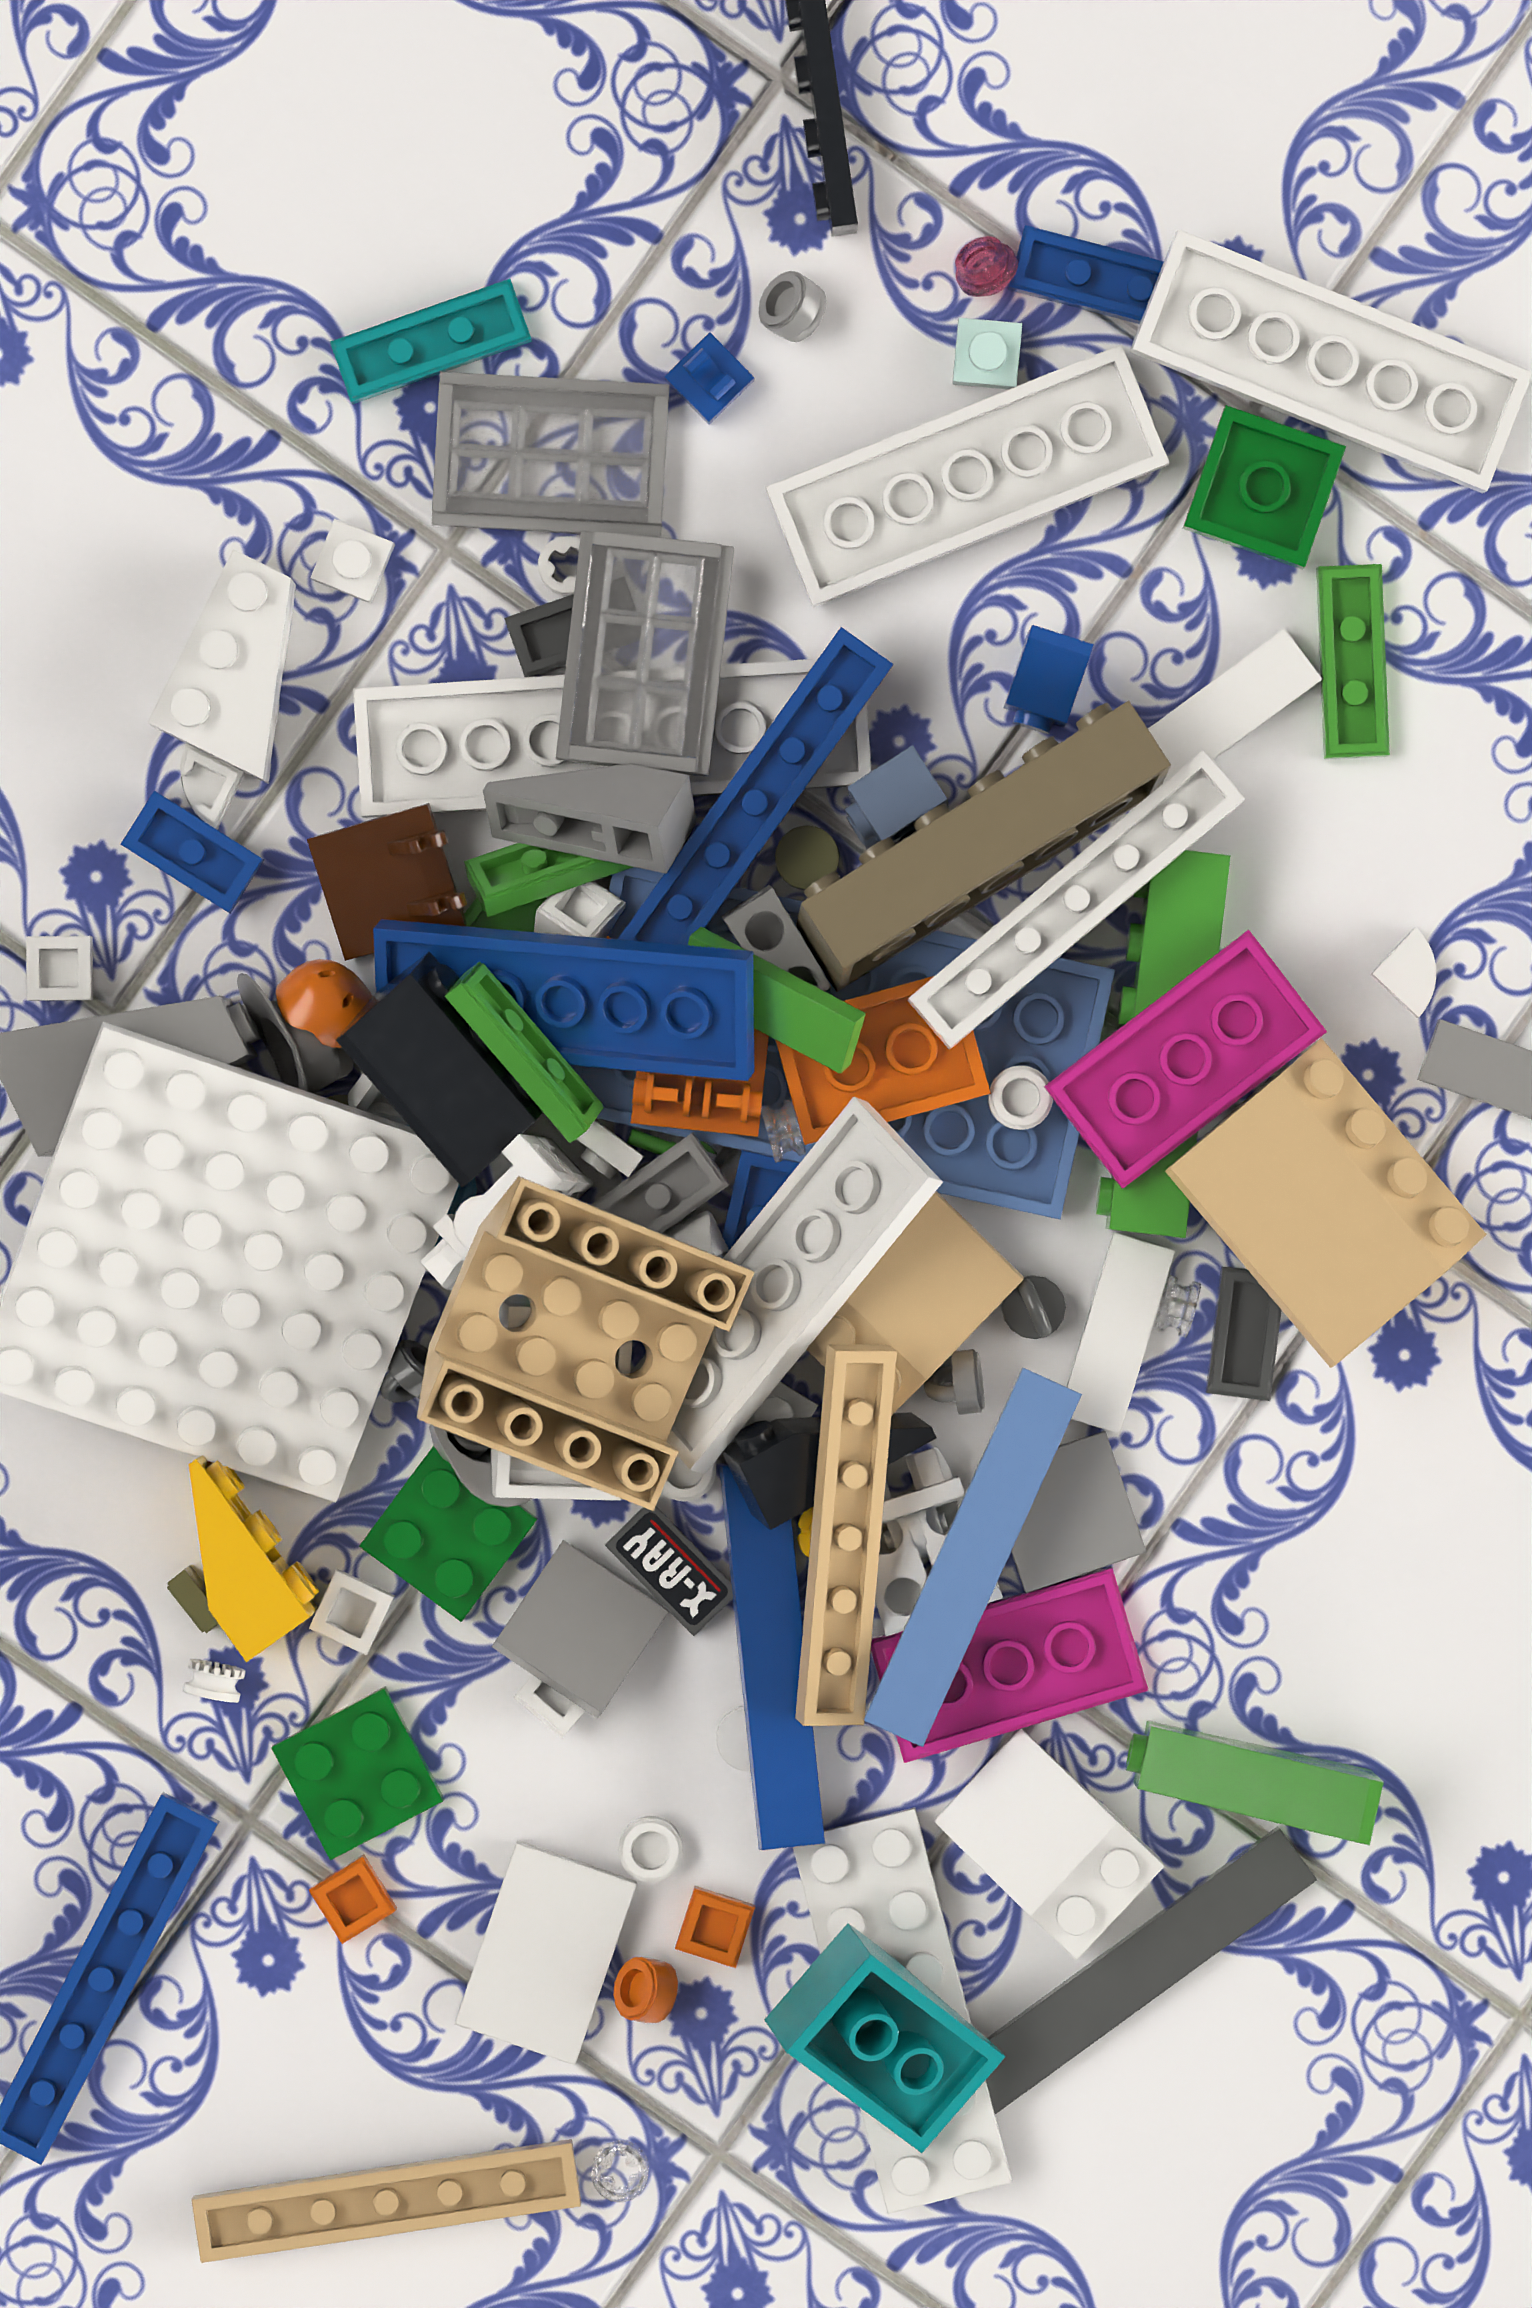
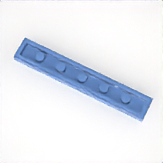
M1022 1367L863 1718L864 1721L923 1747L1082 1396L1081 1393Z

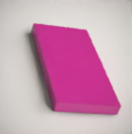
M1247 930L1043 1087L1120 1188L1123 1189L1327 1033V1031L1250 930Z
M1105 1568L1029 1593H1021L988 1603L923 1747L896 1735L904 1763L1149 1691L1113 1568ZM902 1632L889 1636L883 1634L872 1638L871 1653L880 1681Z

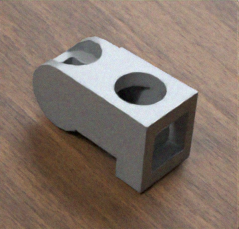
M770 885L721 916L743 949L753 951V954L825 992L832 988Z

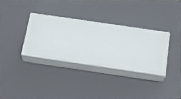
M1285 628L1148 728L1171 764L1163 783L1202 750L1214 760L1322 680L1321 676Z
M1113 1232L1066 1386L1082 1394L1071 1418L1072 1420L1115 1433H1121L1175 1250Z

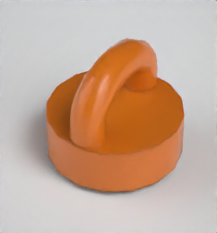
M633 1957L625 1962L614 1982L613 1995L620 2015L628 2020L643 2023H659L663 2021L672 2011L677 1997L678 1979L676 1971L672 1965L666 1962L645 1957Z

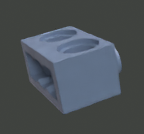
M912 745L848 786L851 805L844 810L848 815L846 818L864 847L869 849L888 837H891L895 844L901 842L916 831L913 823L922 815L945 803L948 808L949 806L944 792Z

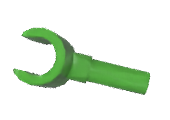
M633 1128L627 1140V1144L658 1155L663 1154L677 1144V1142H669ZM700 1141L707 1152L717 1155L716 1150L711 1145Z

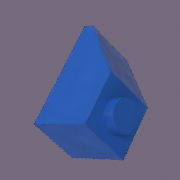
M1032 625L1026 635L1003 707L1004 709L1016 712L1013 723L1049 734L1052 724L1064 728L1069 719L1094 644Z

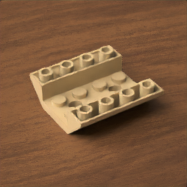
M518 1176L479 1225L429 1343L417 1418L420 1421L654 1511L679 1452L666 1442L714 1327L730 1331L754 1271ZM515 1294L527 1296L530 1301L531 1311L526 1322L515 1328L502 1326L499 1320V1309L503 1301ZM628 1341H641L646 1349L644 1364L636 1372L629 1374L620 1373L615 1365L617 1350Z

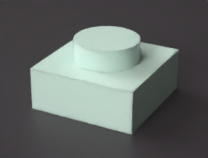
M959 318L952 384L998 389L1016 387L1022 323Z

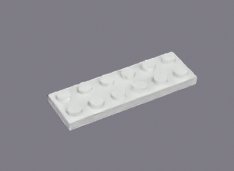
M1180 229L1174 234L1129 351L1480 493L1488 491L1532 377V371Z
M1121 344L766 486V492L813 607H816L1166 467L1169 464V460Z
M857 1097L851 1099L723 1258L754 1271V1275L730 1331L714 1327L666 1441L679 1451L677 1456L692 1471L702 1474L707 1472L943 1183L867 1101ZM646 1354L630 1373L636 1372L642 1367Z
M915 1807L824 1830V1844L793 1847L820 1954L844 1926L849 1923L895 1958L971 2024ZM986 2080L923 2153H920L860 2108L887 2214L1012 2183Z

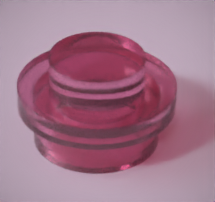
M990 236L977 238L966 244L956 257V281L961 290L970 296L981 297L997 294L1006 288L1016 274L1018 259L1012 248L1001 243L997 238Z

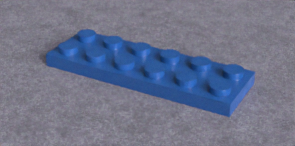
M381 919L373 928L376 992L429 951L440 964L450 967L459 978L480 961L491 971L569 1065L748 1081L755 1072L753 951Z

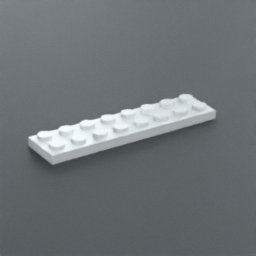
M818 659L721 665L709 776L689 775L692 796L722 794ZM685 667L650 669L649 680L684 684ZM637 670L602 672L601 675L636 679ZM565 675L353 689L361 816L363 818L382 817L426 803H430L432 813L486 810L483 789L488 782L607 766L556 760L555 758ZM599 689L593 740L629 743L634 692ZM647 694L641 745L676 749L682 698ZM867 703L805 789L847 787L871 772Z

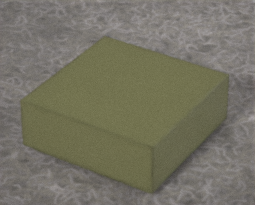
M191 1565L167 1582L169 1585L167 1589L202 1633L205 1631L207 1634L218 1625V1622L208 1609L205 1583Z

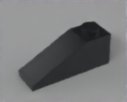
M912 1412L894 1413L891 1416L887 1465L936 1439L933 1428ZM821 1417L775 1419L771 1422L764 1420L752 1423L741 1429L735 1436L736 1441L729 1444L722 1452L751 1515L769 1530L776 1528L814 1506Z

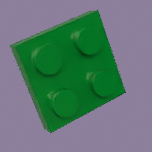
M1225 405L1182 529L1303 570L1308 561L1346 446Z
M433 1445L359 1547L462 1622L538 1518L521 1505L512 1507L491 1505L471 1494L458 1478L451 1464L441 1457Z
M386 1686L271 1747L330 1861L444 1801V1797Z

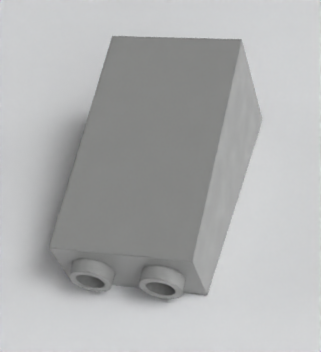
M215 996L0 1033V1080L37 1156L52 1157L102 1022L234 1067L258 1056L252 1043L262 1038L245 1004L237 1003L233 1005L229 998Z

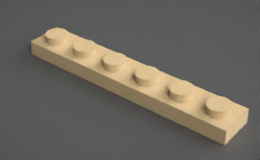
M827 1344L795 1719L803 1726L864 1725L863 1718L866 1709L897 1351L890 1345Z
M572 2139L194 2195L191 2200L201 2263L581 2206Z

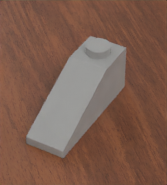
M631 763L488 782L483 789L493 838L666 874L697 823L689 775Z

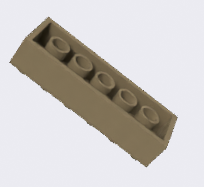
M1130 701L1125 702L1112 710L1108 703L1098 706L1076 722L1079 730L1061 743H1058L1054 736L1043 740L1021 757L1025 764L1006 777L1003 776L1000 770L988 774L967 790L971 797L951 811L945 803L933 808L913 823L916 831L906 839L895 844L892 838L888 837L862 853L858 858L862 865L843 878L839 876L837 871H833L806 888L804 894L807 899L801 903L796 928L836 992L1130 811L1161 786L1171 764Z

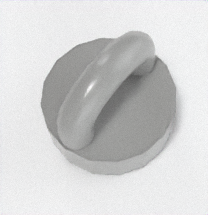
M788 271L782 273L769 283L762 294L758 312L760 322L778 336L791 342H800L810 336L820 324L826 308V296L818 285L799 272Z
M974 1349L955 1351L951 1355L952 1366L938 1368L924 1383L926 1395L937 1402L956 1401L959 1415L981 1413L985 1407L979 1353L975 1352ZM946 1382H953V1386L940 1385Z

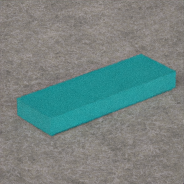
M507 279L330 341L350 401L352 404L438 375L440 372H447L532 342L511 279Z

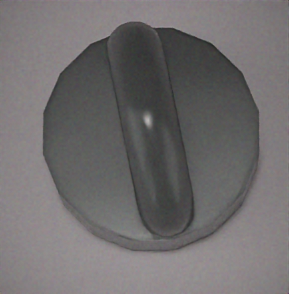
M1031 1275L1024 1277V1280L1004 1299L1001 1309L1004 1321L1013 1332L1024 1338L1039 1339L1049 1336L1058 1329L1064 1320L1066 1305L1064 1296L1055 1283L1045 1277Z
M401 1340L388 1366L389 1373L384 1377L380 1387V1392L384 1399L394 1403L406 1402L416 1397L420 1399L428 1352L425 1346L413 1340Z

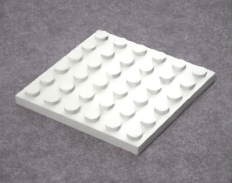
M102 1022L0 1297V1393L198 1458L203 1455L207 1461L214 1463L218 1460L225 1467L228 1466V1468L336 1503L426 1268L420 1261L435 1247L439 1237L433 1226L448 1213L459 1183L409 1126Z

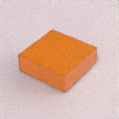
M364 1854L309 1888V1892L341 1944L397 1910L395 1903Z
M694 1886L675 1949L736 1968L755 1905Z

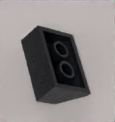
M429 951L377 991L338 1036L336 1041L459 1185L464 1187L496 1159L518 1134H523L534 1124L543 1111L445 997L459 977L450 967L440 964Z

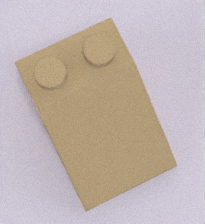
M935 1191L806 1350L826 1367L827 1344L890 1345L897 1351L892 1416L1024 1280V1277Z

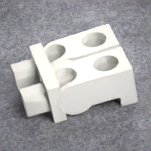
M518 1134L502 1151L513 1164L484 1195L470 1197L460 1205L456 1214H445L433 1226L443 1239L420 1262L445 1289H453L479 1225L518 1176L577 1200L594 1184L552 1138Z
M938 1447L905 1457L916 1490L892 1498L887 1482H885L875 1601L886 1636L904 1630L927 1579L921 1559L929 1557L931 1566H933L965 1495L960 1477L952 1478L949 1466ZM998 1582L988 1603L1003 1598Z

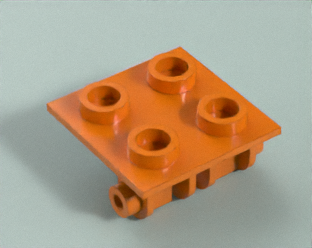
M754 1028L755 1072L748 1081L636 1071L632 1096L631 1124L758 1137L769 1036Z

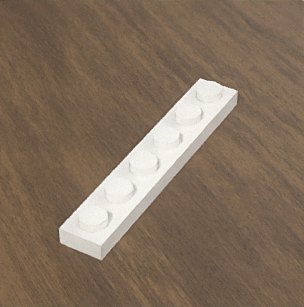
M1202 750L910 996L908 1002L950 1050L1239 806L1245 797L1209 755Z

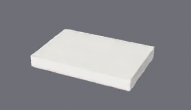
M517 1841L454 2025L576 2065L637 1881Z

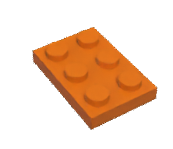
M934 976L844 1000L849 1005L865 1012L866 1015L852 1062L841 1074L775 1040L804 1145L817 1142L853 1097L867 1101L886 1122L991 1094L974 1031L972 1030L949 1050L908 1002V998Z

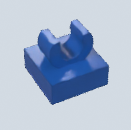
M711 332L664 376L665 381L708 425L746 390L755 379Z

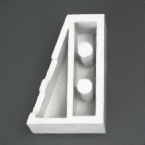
M233 549L148 720V723L154 728L268 784L275 727L278 721L280 706L279 698L283 670L286 663L296 591L295 582L290 577Z

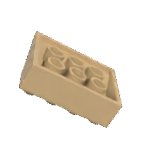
M1322 1038L1287 1062L1165 1170L1167 1175L1330 1368L1337 1365L1445 1274L1487 1235Z

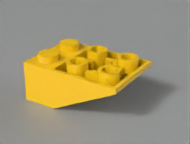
M202 1455L189 1464L208 1609L243 1659L248 1662L307 1620L318 1609L313 1598L319 1593V1589L298 1561L288 1566L275 1546L282 1541V1538L267 1515L261 1509L251 1514L238 1496V1493L245 1489V1486L235 1470L228 1468V1466H223L218 1460L214 1463L207 1461Z

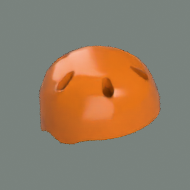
M327 959L306 961L297 966L276 986L275 993L280 1012L288 1024L297 1029L313 1033L323 1045L332 1048H342L336 1039L373 996L352 970L338 962Z

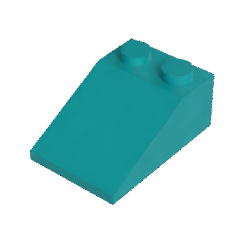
M849 1923L844 1926L764 2019L786 2053L920 2153L925 2151L1005 2058L1001 2050L902 1964Z

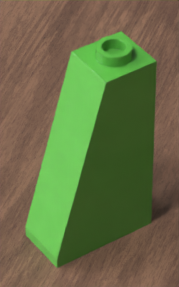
M1148 1720L1144 1735L1133 1733L1126 1761V1771L1135 1772L1133 1783L1137 1789L1365 1845H1370L1384 1783L1371 1769Z

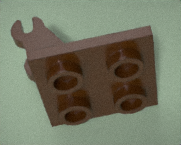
M430 803L307 839L345 961L374 953L373 928L381 919L455 926L467 925L462 907L467 905L464 892L457 893L443 845L447 844L448 840L445 831H438Z

